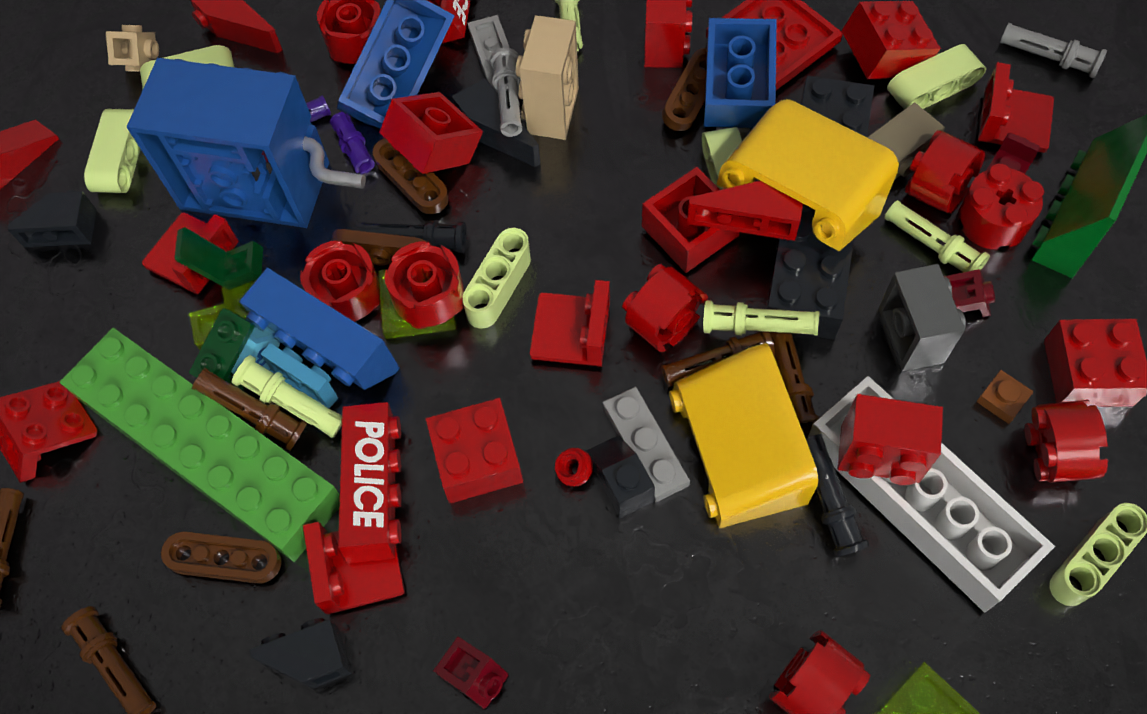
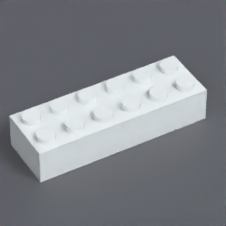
M869 376L813 424L808 437L822 433L829 457L836 470L838 467L841 425L856 394L893 399ZM942 443L941 455L920 483L898 485L891 482L890 478L878 476L865 479L856 478L849 475L847 471L837 470L984 613L999 603L1055 547Z

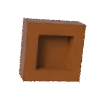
M1000 370L977 400V403L1010 424L1034 391Z

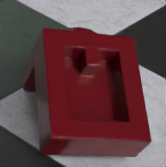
M1008 133L987 170L995 164H1004L1011 169L1026 174L1040 150V146L1026 138Z
M980 269L944 276L951 283L952 298L957 309H960L962 312L980 309L983 317L991 316L989 303L996 302L992 281L985 282Z
M458 636L433 670L438 676L464 693L483 709L487 708L492 699L499 694L503 683L508 677V673L491 657Z

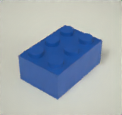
M709 18L704 127L753 128L768 109L775 105L777 19Z

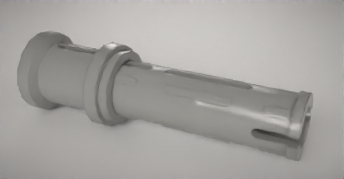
M1008 23L1000 41L1002 44L1004 43L1059 61V65L1064 69L1072 67L1087 72L1091 78H1095L1107 53L1106 49L1097 51L1082 46L1078 40H1070L1067 43L1012 25L1011 23Z
M499 48L492 53L490 58L491 66L495 71L492 75V84L498 91L501 132L505 136L513 137L522 131L518 97L521 77L516 76V62L519 55L514 49ZM503 57L506 59V66H503Z

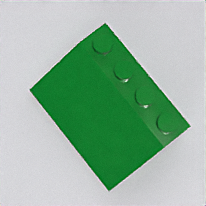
M1147 114L1094 138L1086 151L1079 149L1070 165V169L1075 170L1073 176L1067 174L1057 192L1063 195L1061 201L1054 200L1045 216V219L1050 221L1048 227L1042 225L1032 245L1038 247L1032 261L1073 279L1117 220L1147 154Z

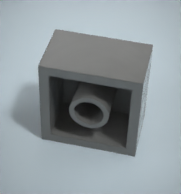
M939 264L895 272L878 308L902 372L945 363L966 327L964 314L960 309L956 308L952 298L951 283L947 277L943 276Z

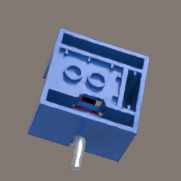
M157 57L127 124V129L180 210L307 228L323 182L361 189L364 188L366 182L364 174L327 169L329 159L315 125H312L310 122L311 114L296 76L284 72L274 73L253 70L251 68L220 66L214 63L204 64L182 59L173 60ZM266 163H269L272 168L271 174L267 170ZM258 167L260 176L258 181H255L251 172H255Z

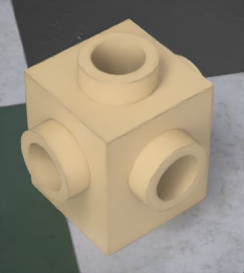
M121 25L122 31H106L109 65H125V71H140L144 63L157 59L159 45L155 40V32H142V25Z

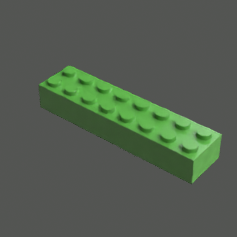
M112 328L59 382L79 401L293 562L306 549L303 525L319 521L324 527L340 508V494L332 484L225 407L202 393L191 389L193 384L115 328Z

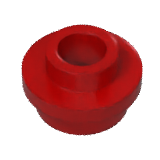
M579 448L565 450L557 457L555 462V472L560 481L573 487L584 484L591 476L593 469L591 457L586 451ZM578 461L579 467L577 472L574 474L572 471V467L574 463Z

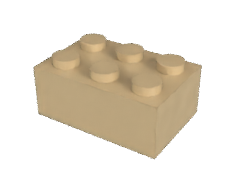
M535 15L532 28L525 31L524 55H519L516 62V76L521 77L518 96L519 99H523L521 119L526 120V127L531 135L566 140L579 90L576 21Z

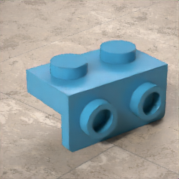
M269 343L261 352V356L271 369L270 371L274 374L276 372L282 373L283 377L286 378L285 382L292 385V387L307 394L327 408H330L338 399L329 383L331 377L315 365L310 369L302 364L303 359L290 348L285 347L281 350L272 343Z

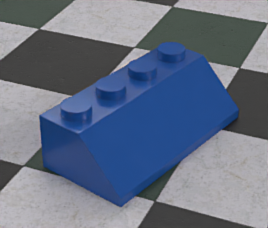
M386 0L338 100L337 109L348 113L365 124L381 128L391 99L418 94L455 15L427 0Z
M268 267L239 301L248 312L246 319L252 322L254 326L262 331L267 327L276 332L273 336L290 349L295 345L304 350L302 355L319 368L323 364L333 369L331 374L346 386L350 387L352 383H355L365 390L396 374L400 369L381 338Z

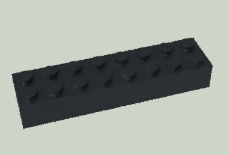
M806 76L800 104L868 137L874 85ZM803 204L801 221L795 241L779 238L777 240L766 309L819 311L818 336L815 337L835 340L844 317L854 239L841 251H837L821 242L812 229V220L816 210Z

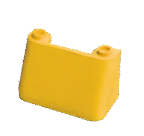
M785 99L768 109L725 161L720 169L717 185L727 189L752 183L755 181V178L816 210L812 220L814 234L824 244L837 251H841L880 216L898 172L899 163L896 155L889 148L801 104Z
M764 343L749 347L674 383L673 390L669 391L670 402L675 413L680 412L683 418H688L709 480V494L703 496L705 508L710 518H716L719 529L809 504L818 486L816 465L768 344Z

